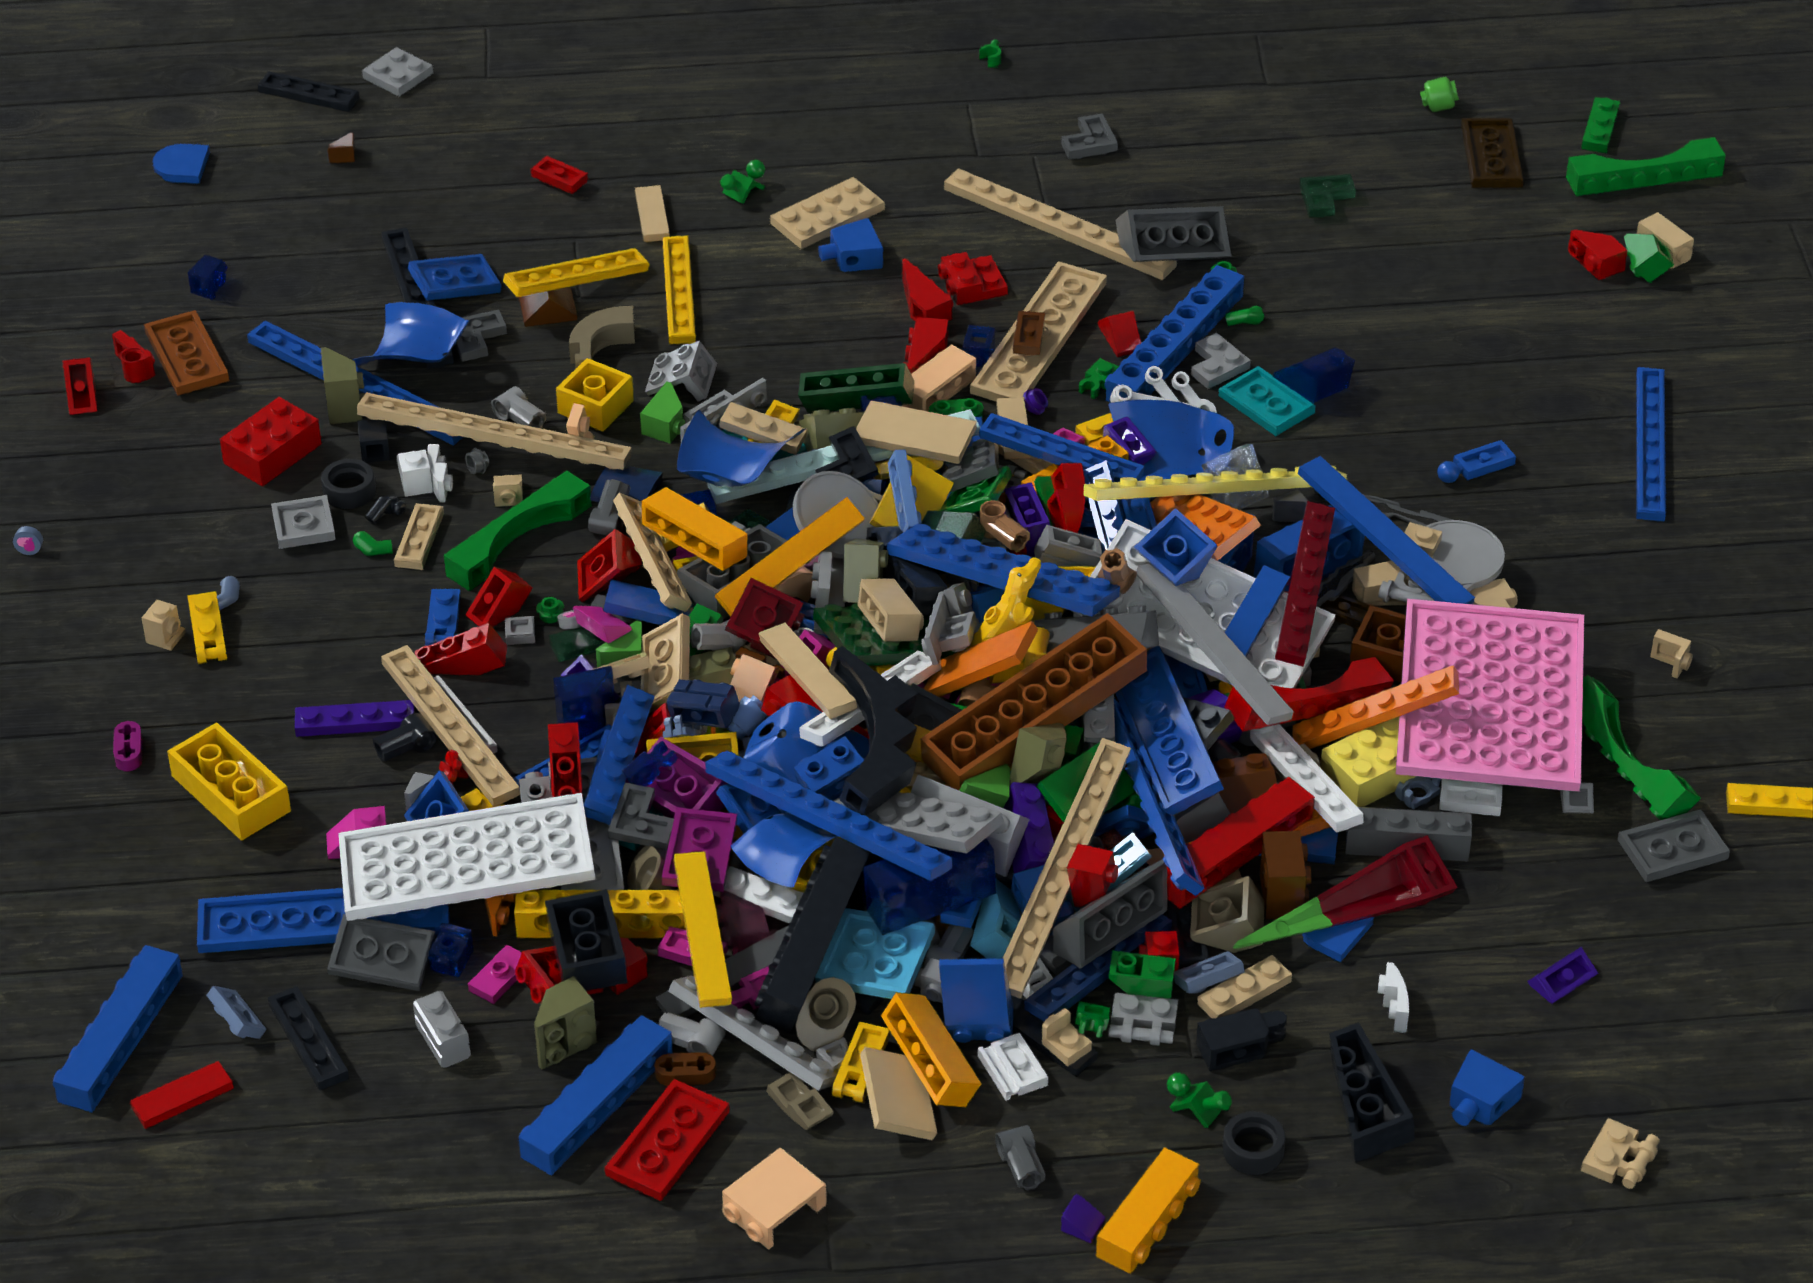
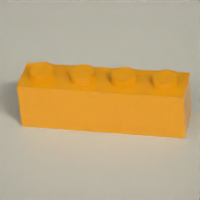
M665 487L642 500V525L718 569L724 571L747 557L748 533L671 489Z
M895 993L881 1017L934 1103L941 1106L966 1107L980 1087L981 1082L925 995Z
M1164 1147L1097 1235L1096 1257L1130 1274L1138 1264H1143L1149 1256L1153 1243L1161 1241L1164 1237L1167 1225L1171 1219H1177L1181 1214L1186 1199L1189 1196L1193 1197L1198 1191L1201 1182L1198 1178L1199 1164Z

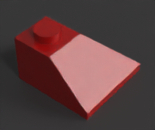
M614 529L577 560L578 595L580 601L585 602L608 589L611 579L621 582L628 575L639 569L640 565H642L640 554L634 548L635 544L632 539Z

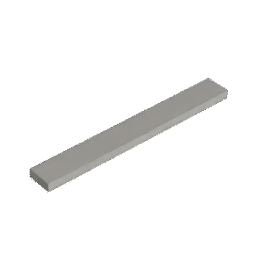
M1150 563L1139 565L1136 571L1137 576L1268 726L1291 720L1294 711L1182 584L1175 586Z

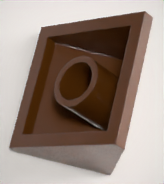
M571 286L519 297L524 327L577 320Z

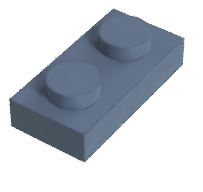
M1227 951L1175 971L1174 980L1175 984L1187 993H1200L1206 990V987L1219 982L1222 983L1229 978L1245 973L1243 961Z
M212 986L206 996L214 1004L216 1013L224 1017L228 1022L230 1031L240 1038L251 1037L260 1039L266 1028L238 992L232 989Z

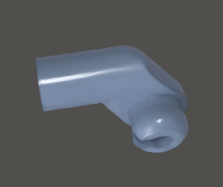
M227 576L220 582L221 594L217 595L219 611L233 604L239 598L240 583L234 576Z

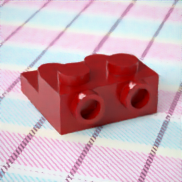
M963 252L941 257V264H938V274L941 280H945L947 292L950 296H953L957 305L1008 295V286L991 255L970 259L968 254Z
M553 946L522 951L515 969L517 981L519 983H526L531 990V998L536 1004L542 1003L546 989L562 982ZM604 988L589 990L586 992L588 994L603 992Z

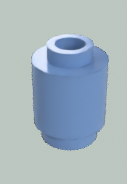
M754 695L751 698L744 696L741 699L738 711L735 716H732L733 719L728 728H726L729 732H736L739 740H742L745 736L749 737L767 716L761 711L763 702Z

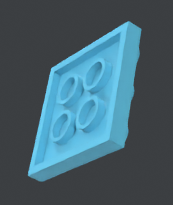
M845 908L815 976L816 983L824 978L835 977L843 979L851 986L855 993L892 999L895 993L910 994L935 934L934 923Z

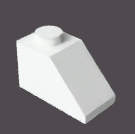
M426 449L398 454L396 458L405 497L433 493Z

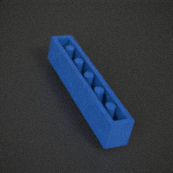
M145 945L139 955L132 959L130 968L124 977L117 981L114 992L108 1001L103 1002L100 1012L93 1023L86 1027L84 1036L79 1044L72 1048L69 1058L62 1069L55 1073L53 1087L55 1088L59 1103L88 1112L94 1111L183 976L179 954Z
M642 1015L633 1024L627 1025L619 1038L612 1044H608L602 1054L592 1064H588L582 1074L572 1084H568L563 1089L561 1095L551 1105H547L531 1125L524 1127L519 1135L521 1158L552 1175L655 1071L654 1065L657 1058L664 1054L673 1053L672 1032Z

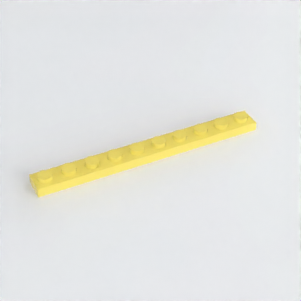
M1295 467V471L1287 472V469L1272 468L1270 473H1263L1261 470H1246V474L1238 475L1237 472L1223 471L1221 476H1213L1211 473H1196V477L1188 478L1187 475L1173 474L1171 479H1163L1161 476H1146L1144 481H1137V478L1132 477L1120 478V482H1112L1109 479H1096L1095 484H1084L1083 496L1095 501L1308 488L1311 486L1298 475L1299 467ZM1338 471L1347 480V474Z

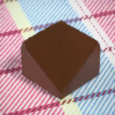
M353 132L328 146L329 163L355 162Z

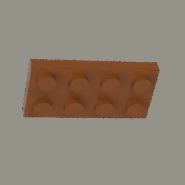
M196 310L144 324L145 333L177 396L230 381L228 371Z

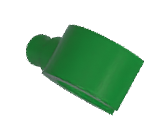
M995 39L990 44L984 45L979 49V60L988 57V68L997 67L1001 64V48L998 47L999 41Z

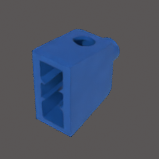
M869 218L833 228L830 231V244L818 246L820 260L835 259L840 271L883 268V247Z
M1471 1049L1452 1085L1450 1105L1455 1109L1452 1112L1453 1119L1462 1126H1467L1472 1119L1485 1125H1491L1522 1098L1525 1076Z

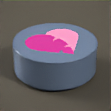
M30 526L19 528L13 538V545L16 550L25 555L36 554L43 544L42 534Z

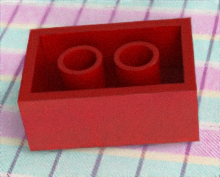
M281 397L276 398L220 438L223 464L262 487L322 444L319 420Z

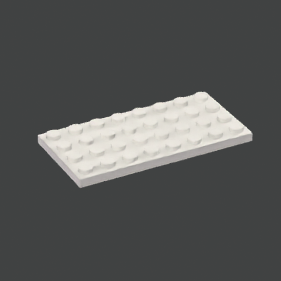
M1126 519L1107 550L1118 548L1123 551L1128 567L1137 571L1139 565L1149 564V562L1134 549V546L1151 530ZM1210 558L1199 579L1183 583L1182 585L1225 633L1256 578ZM1101 560L1090 577L1098 578L1102 567ZM1136 576L1134 583L1125 594L1120 593L1117 599L1105 607L1118 608V613L1129 612L1128 607L1146 605V611L1156 610L1159 646L1164 654L1232 685L1138 576ZM1283 592L1246 658L1270 685L1296 688L1334 623L1335 614L1316 606L1304 667L1275 660L1288 595L1287 592Z
M582 793L338 833L344 907L347 921L416 909H426L446 904H457L464 901L486 899L572 883H582L596 879Z

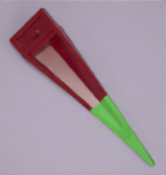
M1428 835L1402 844L1317 897L1240 939L1234 944L1233 948H1243L1426 905L1429 901L1453 893L1458 887Z

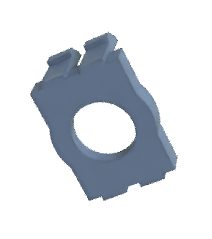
M682 714L675 716L673 719L675 729H673L672 717L664 719L665 731H663V738L705 735L701 725H694L693 728L692 724H684L683 727Z
M1417 776L1407 780L1404 784L1400 781L1395 789V795H1397L1399 800L1404 801L1405 805L1414 810L1440 794L1441 788L1439 783L1441 779L1432 778L1431 781L1430 777ZM1422 788L1426 791V795L1414 797L1413 791L1410 789Z

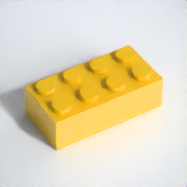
M217 722L167 751L172 777L241 841L291 812L287 785Z

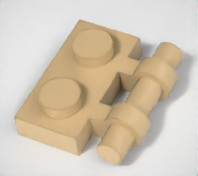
M1608 1118L1582 1162L1581 1171L1611 1184L1616 1175L1624 1177L1622 1184L1626 1188L1632 1189L1636 1182L1642 1180L1646 1173L1645 1166L1648 1162L1653 1161L1657 1154L1656 1147L1660 1142L1659 1138L1649 1134L1645 1141L1638 1142L1636 1141L1638 1130ZM1628 1155L1635 1157L1634 1161L1630 1162L1625 1161Z

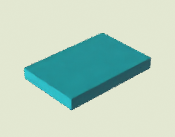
M1259 366L1219 388V397L1274 436L1281 434L1315 413L1314 404Z

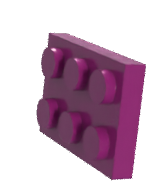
M676 807L662 873V885L678 887L674 854L705 851L712 891L724 892L732 852L731 845L734 841L737 826V814Z

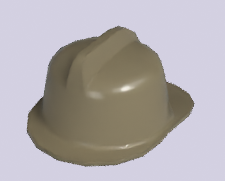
M651 845L645 846L633 859L627 876V885L630 890H675L673 886L662 885L665 859L661 857V854L655 847Z
M835 977L824 978L814 984L805 998L798 1014L796 1031L802 1045L811 1051H816V1049L841 1039L854 1013L856 1006L855 993L851 986L843 979Z

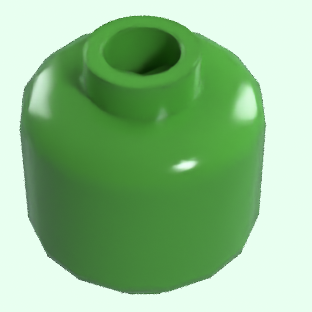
M1440 77L1425 82V91L1420 92L1423 106L1429 105L1430 110L1434 113L1453 108L1455 101L1459 100L1454 80L1450 81L1448 77Z

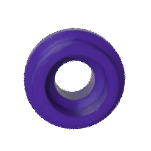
M1038 388L1028 389L1024 392L1023 397L1027 411L1036 415L1042 414L1048 406L1046 395Z

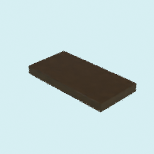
M1463 118L1461 129L1471 187H1523L1524 178L1513 119Z

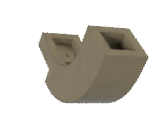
M618 306L599 310L582 319L574 327L569 338L570 363H575V369L586 358L593 360L594 355L604 347L615 344L635 343L633 306Z

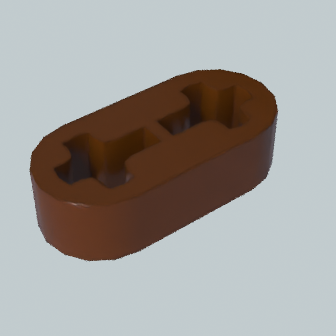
M703 1052L664 1054L657 1058L654 1065L656 1080L664 1086H669L673 1079L687 1085H704L712 1082L716 1076L714 1057ZM701 1066L705 1067V1070L699 1071L698 1069ZM666 1068H673L672 1072H666Z

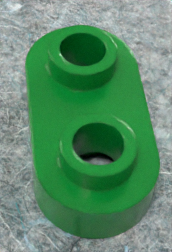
M973 398L939 400L932 403L929 407V412L943 415L971 409L975 417H982L983 419V405L980 401Z

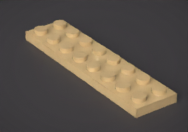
M1058 261L1023 310L1045 313L1040 355L1013 353L1016 320L971 383L970 394L996 401V398L1023 397L1025 391L1028 389L1033 390L1106 285L1107 275Z

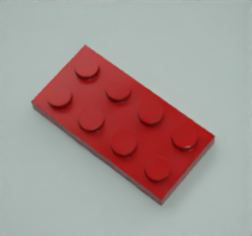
M673 1079L605 1166V1176L662 1201L730 1112L729 1103Z

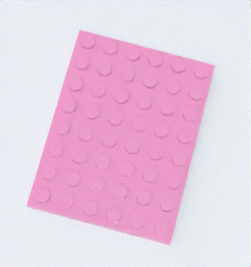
M1407 599L1401 684L1453 665L1459 673V694L1399 716L1396 774L1579 792L1582 750L1584 615Z

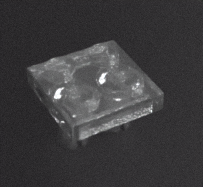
M1245 444L1201 464L1204 473H1211L1213 476H1221L1223 471L1237 472L1238 475L1246 474V470H1261L1253 444ZM1268 490L1211 494L1213 500L1233 508L1237 507L1238 510L1270 496Z

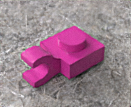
M768 966L740 979L739 985L741 989L731 992L732 1005L739 1009L749 1002L753 1010L759 1008L754 1003L768 974Z

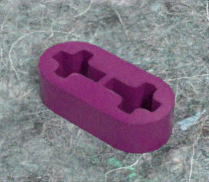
M133 721L122 722L114 729L113 753L116 767L119 770L133 771L142 764L143 738L141 728L138 723ZM126 735H130V740H125ZM131 752L130 757L126 758V753Z

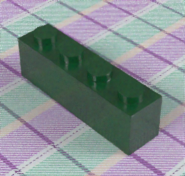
M906 363L801 373L798 397L808 414L818 410L834 412L846 408L865 409L871 400L892 405L913 404L915 380Z

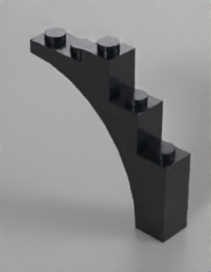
M841 646L834 651L829 673L844 685L848 692L856 699L867 725L869 753L860 767L845 780L840 801L851 810L867 816L911 783L916 762L905 752L912 747L917 727L906 717L913 711L918 692L896 675L887 681L856 655Z

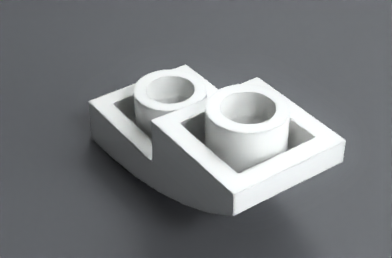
M428 444L427 453L432 490L439 502H446L447 492L452 491L453 476L448 474L445 456L440 455L439 444Z
M1387 962L1386 975H1379L1378 993L1384 994L1383 1007H1389V1019H1395L1394 1032L1406 1033L1409 1015V999L1406 985L1395 964Z

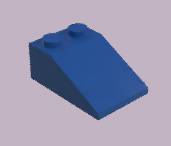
M1004 959L939 960L945 1027L953 1040L960 1043L970 1042L971 1040L995 1042L1011 1036L1014 1006Z

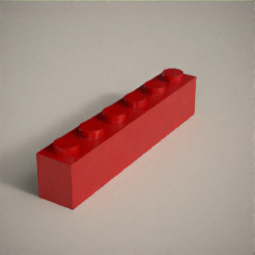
M1287 777L1280 783L1273 784L1267 792L1258 798L1251 799L1245 807L1236 813L1229 814L1224 821L1214 828L1207 829L1202 836L1192 843L1186 844L1205 889L1197 896H1194L1186 889L1180 890L1170 878L1172 872L1167 867V898L1181 909L1261 853L1263 832L1294 831L1313 818L1315 797L1292 778Z

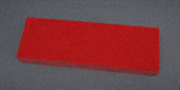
M216 1061L132 1099L130 1103L131 1108L143 1127L147 1129L234 1089L232 1080L220 1062Z

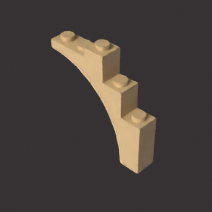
M1393 561L1354 569L1352 591L1358 601L1375 607L1407 605V602L1390 598L1388 603H1385L1383 599L1378 597L1382 582L1395 581L1400 571V568ZM1408 575L1406 576V578H1405V580H1404V582H1405V584H1406L1407 586H1408V583H1409V576H1408ZM1505 578L1493 580L1485 586L1470 591L1475 597L1473 605L1480 604L1483 606L1514 608L1518 602L1515 590L1510 588Z

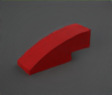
M1061 463L1051 475L1054 493L1047 501L1053 527L1078 533L1085 506L1082 463Z

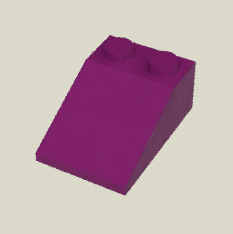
M662 737L656 741L625 781V783L655 788L652 806L669 818H674L676 807L716 812L725 807L716 791L719 787L728 783L706 773L704 761Z

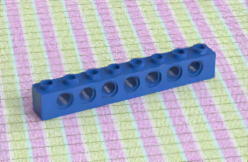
M1216 265L1209 273H1206L1202 281L1196 287L1191 288L1183 301H1179L1175 309L1162 319L1161 324L1155 330H1151L1147 338L1135 347L1133 353L1121 362L1118 369L1113 374L1111 373L1107 376L1104 384L1106 401L1111 403V393L1118 385H1126L1136 393L1151 395L1155 388L1145 380V373L1151 366L1159 367L1163 372L1162 379L1165 380L1195 348V343L1202 340L1243 297L1244 275ZM1149 373L1152 378H1158L1156 373ZM1119 392L1122 398L1128 397L1125 392Z

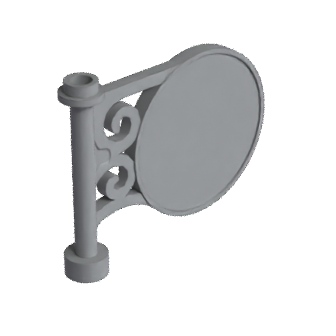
M823 471L807 478L798 488L793 500V515L799 531H801L844 498L848 497L865 520L825 550V552H832V557L844 559V544L853 539L866 540L867 527H875L869 523L883 495L872 492L863 483L850 475L836 471Z
M1445 520L1425 526L1442 531V540L1432 558L1467 591L1470 592L1473 589L1491 583L1501 573L1505 558L1504 547L1497 536L1488 529L1478 524L1461 520ZM1401 569L1395 581L1382 582L1378 595L1385 603H1388L1390 598L1407 602V599L1435 601L1410 577L1407 586L1404 582L1407 574Z

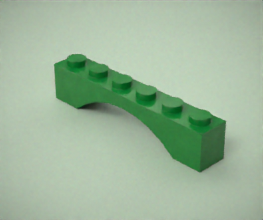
M1712 137L1691 140L1674 153L1648 160H1618L1595 154L1574 156L1568 159L1566 179L1575 196L1718 177L1723 175L1726 155L1716 138Z
M566 470L444 554L446 576L470 592L486 581L498 555L515 538L542 525L573 520L592 506L590 501V485Z
M1587 674L1583 678L1582 723L1586 726L1585 734L1594 742H1599L1602 745L1601 753L1611 762L1615 761L1618 764L1617 772L1627 781L1634 783V792L1644 801L1648 800L1652 806L1649 809L1658 819L1664 820L1665 818L1687 813L1701 797L1685 778L1670 770H1660L1644 766L1633 755L1621 731L1619 701L1602 682Z

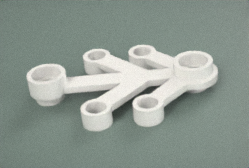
M1157 366L1148 368L1145 373V380L1153 385L1162 398L1133 392L1126 385L1116 386L1110 396L1111 403L1147 399L1179 402V400L1162 379L1163 372ZM1177 372L1171 381L1172 386L1176 390L1181 391L1188 402L1184 404L1217 413L1212 402L1200 399L1188 384L1189 376L1185 372ZM1149 373H1156L1158 378H1152ZM1176 378H1182L1185 384H1179ZM1119 392H1125L1128 397L1122 398Z

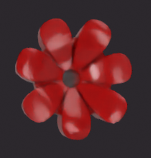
M453 749L446 753V762L440 761L439 770L445 773L452 785L457 777L463 779L469 777L462 767V761L458 759L459 753Z

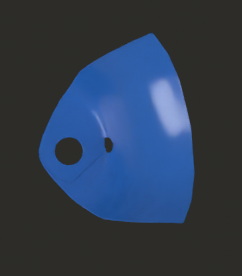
M406 302L389 303L385 305L386 324L384 336L377 351L373 356L352 360L356 362V367L379 359H399L423 363L440 362L449 355L470 321L432 305Z
M1127 400L1108 404L1113 422L1128 416L1157 451L1156 455L1144 464V474L1139 481L1146 480V476H1161L1163 479H1171L1173 474L1188 476L1195 475L1196 473H1216L1223 470L1229 463L1234 438V425L1231 421L1217 413L1168 400ZM1224 429L1227 434L1226 439L1222 445L1217 446L1215 444V436L1219 430ZM1202 448H1204L1205 450L1204 456L1198 453V451Z
M698 410L683 437L678 454L677 470L715 486H744L756 480L784 444L797 437L806 428L780 443H758L724 433L712 425L705 415Z
M797 701L786 704L754 730L746 748L744 759L797 783L794 767L804 758L811 757L825 748V746H818L800 738L799 727L822 712L803 702ZM774 723L773 729L767 735L759 736L765 726ZM785 729L786 736L784 738L777 737L778 733ZM852 729L833 740L838 741L846 736L863 759L869 753V739ZM841 794L832 799V801L838 799L841 796ZM778 808L782 813L791 814L783 809Z
M780 813L768 816L754 825L731 845V848L740 860L756 874L781 886L794 887L801 867L809 856L823 844L838 836L793 814Z

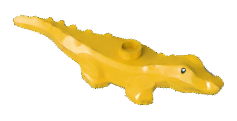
M1033 557L1025 566L1015 567L1010 570L1005 592L1001 596V600L996 606H992L986 611L983 623L978 631L974 633L971 645L967 648L1022 626L1033 618L1035 610L1032 607H1027L1025 602L1028 591L1033 586L1041 568L1040 559Z

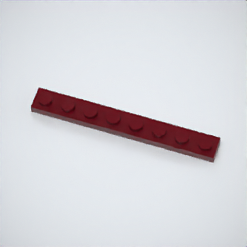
M1307 501L1275 660L1304 667L1335 512L1333 507Z

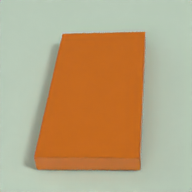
M1031 621L941 659V670L929 677L923 689L937 697H941L1021 664L1038 628Z

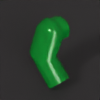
M1253 306L1225 314L1228 326L1242 323L1258 325L1265 317L1260 306Z
M359 531L353 536L355 547L366 556L393 553L391 540L377 541L365 531Z

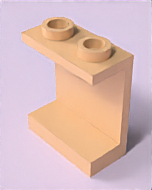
M779 1148L722 1191V1210L730 1222L737 1223L753 1241H759L769 1250L774 1246L773 1229L802 1206L807 1204L816 1212L826 1206V1184L782 1148Z

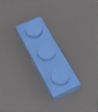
M894 450L888 461V469L898 525L905 532L914 525L921 524V514L916 510L915 505L917 490L915 486H912L911 482L912 463L910 460H907L906 450Z

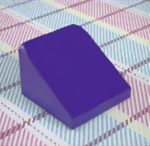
M1075 1194L1062 1215L1061 1231L1092 1243L1106 1217L1083 1197Z

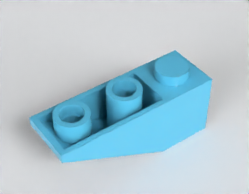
M995 877L992 878L982 901L970 944L972 948L987 959H999L1004 956L1021 919L1019 907L1011 890Z

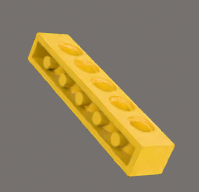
M530 890L516 893L514 915L517 938H551L545 901L599 890ZM608 890L620 938H663L670 926L686 930L679 890Z

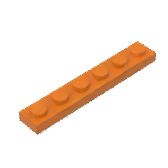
M1452 665L1311 719L1301 721L1293 725V739L1299 745L1306 744L1309 749L1458 695L1459 673Z

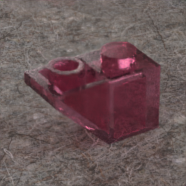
M726 890L720 892V904L715 905L718 923H724L725 927L721 928L722 938L724 942L730 945L732 956L769 936L763 907Z

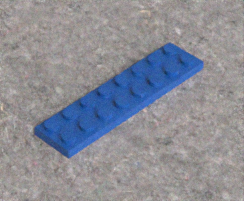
M916 524L887 543L889 555L1005 590L1010 570L1015 567L1025 566L1031 559L1028 555H1016L1006 552V549L1001 547L983 545L975 539L966 540L956 537L952 532L936 531L930 529V526L925 524ZM1041 562V568L1033 586L1028 591L1027 597L1093 617L1119 597L1120 586L1110 584V581L1104 578L1085 576L1081 571H1069L1059 568L1054 563Z
M1156 646L1147 650V671L1115 692L1163 807L1168 811V815H1175L1206 798L1212 797L1215 793L1223 790L1224 787L1160 646Z
M343 888L198 899V953L335 943L343 914H345ZM449 904L367 918L435 931V935L449 934Z

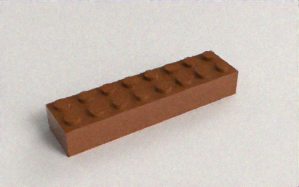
M1106 613L920 738L921 760L947 786L960 790L964 780L1013 762L1020 728L1061 723L1065 727L1147 671V649L1109 613Z

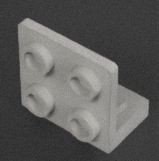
M700 341L684 344L679 349L669 353H662L654 360L645 392L648 396L655 394L667 381L672 383L673 386L684 383L686 390L697 401L706 399L717 362Z

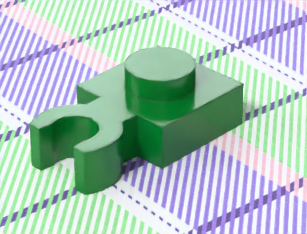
M1101 358L1097 360L1085 372V379L1079 382V393L1082 394L1085 390L1089 389L1091 390V398H1097L1100 388L1105 389L1104 384L1107 376L1111 373L1113 374L1119 366Z
M1079 1001L1075 1024L1079 1025L1078 1032L1084 1034L1085 1031H1093L1096 1033V1037H1102L1103 1030H1107L1110 1008Z

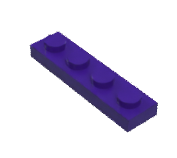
M410 700L296 707L295 735L300 737L391 731L400 727L405 717L415 713V707Z

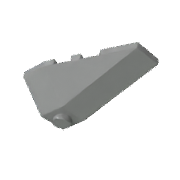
M918 774L910 792L916 796L938 798L942 801L959 802L967 806L985 807L988 810L1002 812L1004 824L972 850L964 854L976 865L1007 877L1030 819Z

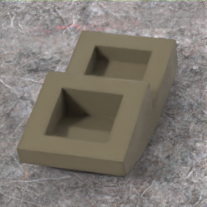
M791 1072L767 1087V1093L777 1105L806 1130L811 1129L834 1113L815 1088L810 1090L800 1078Z

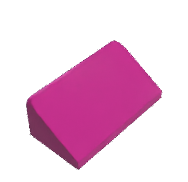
M573 607L577 623L606 643H611L632 630L631 626L614 615L604 612L601 607Z

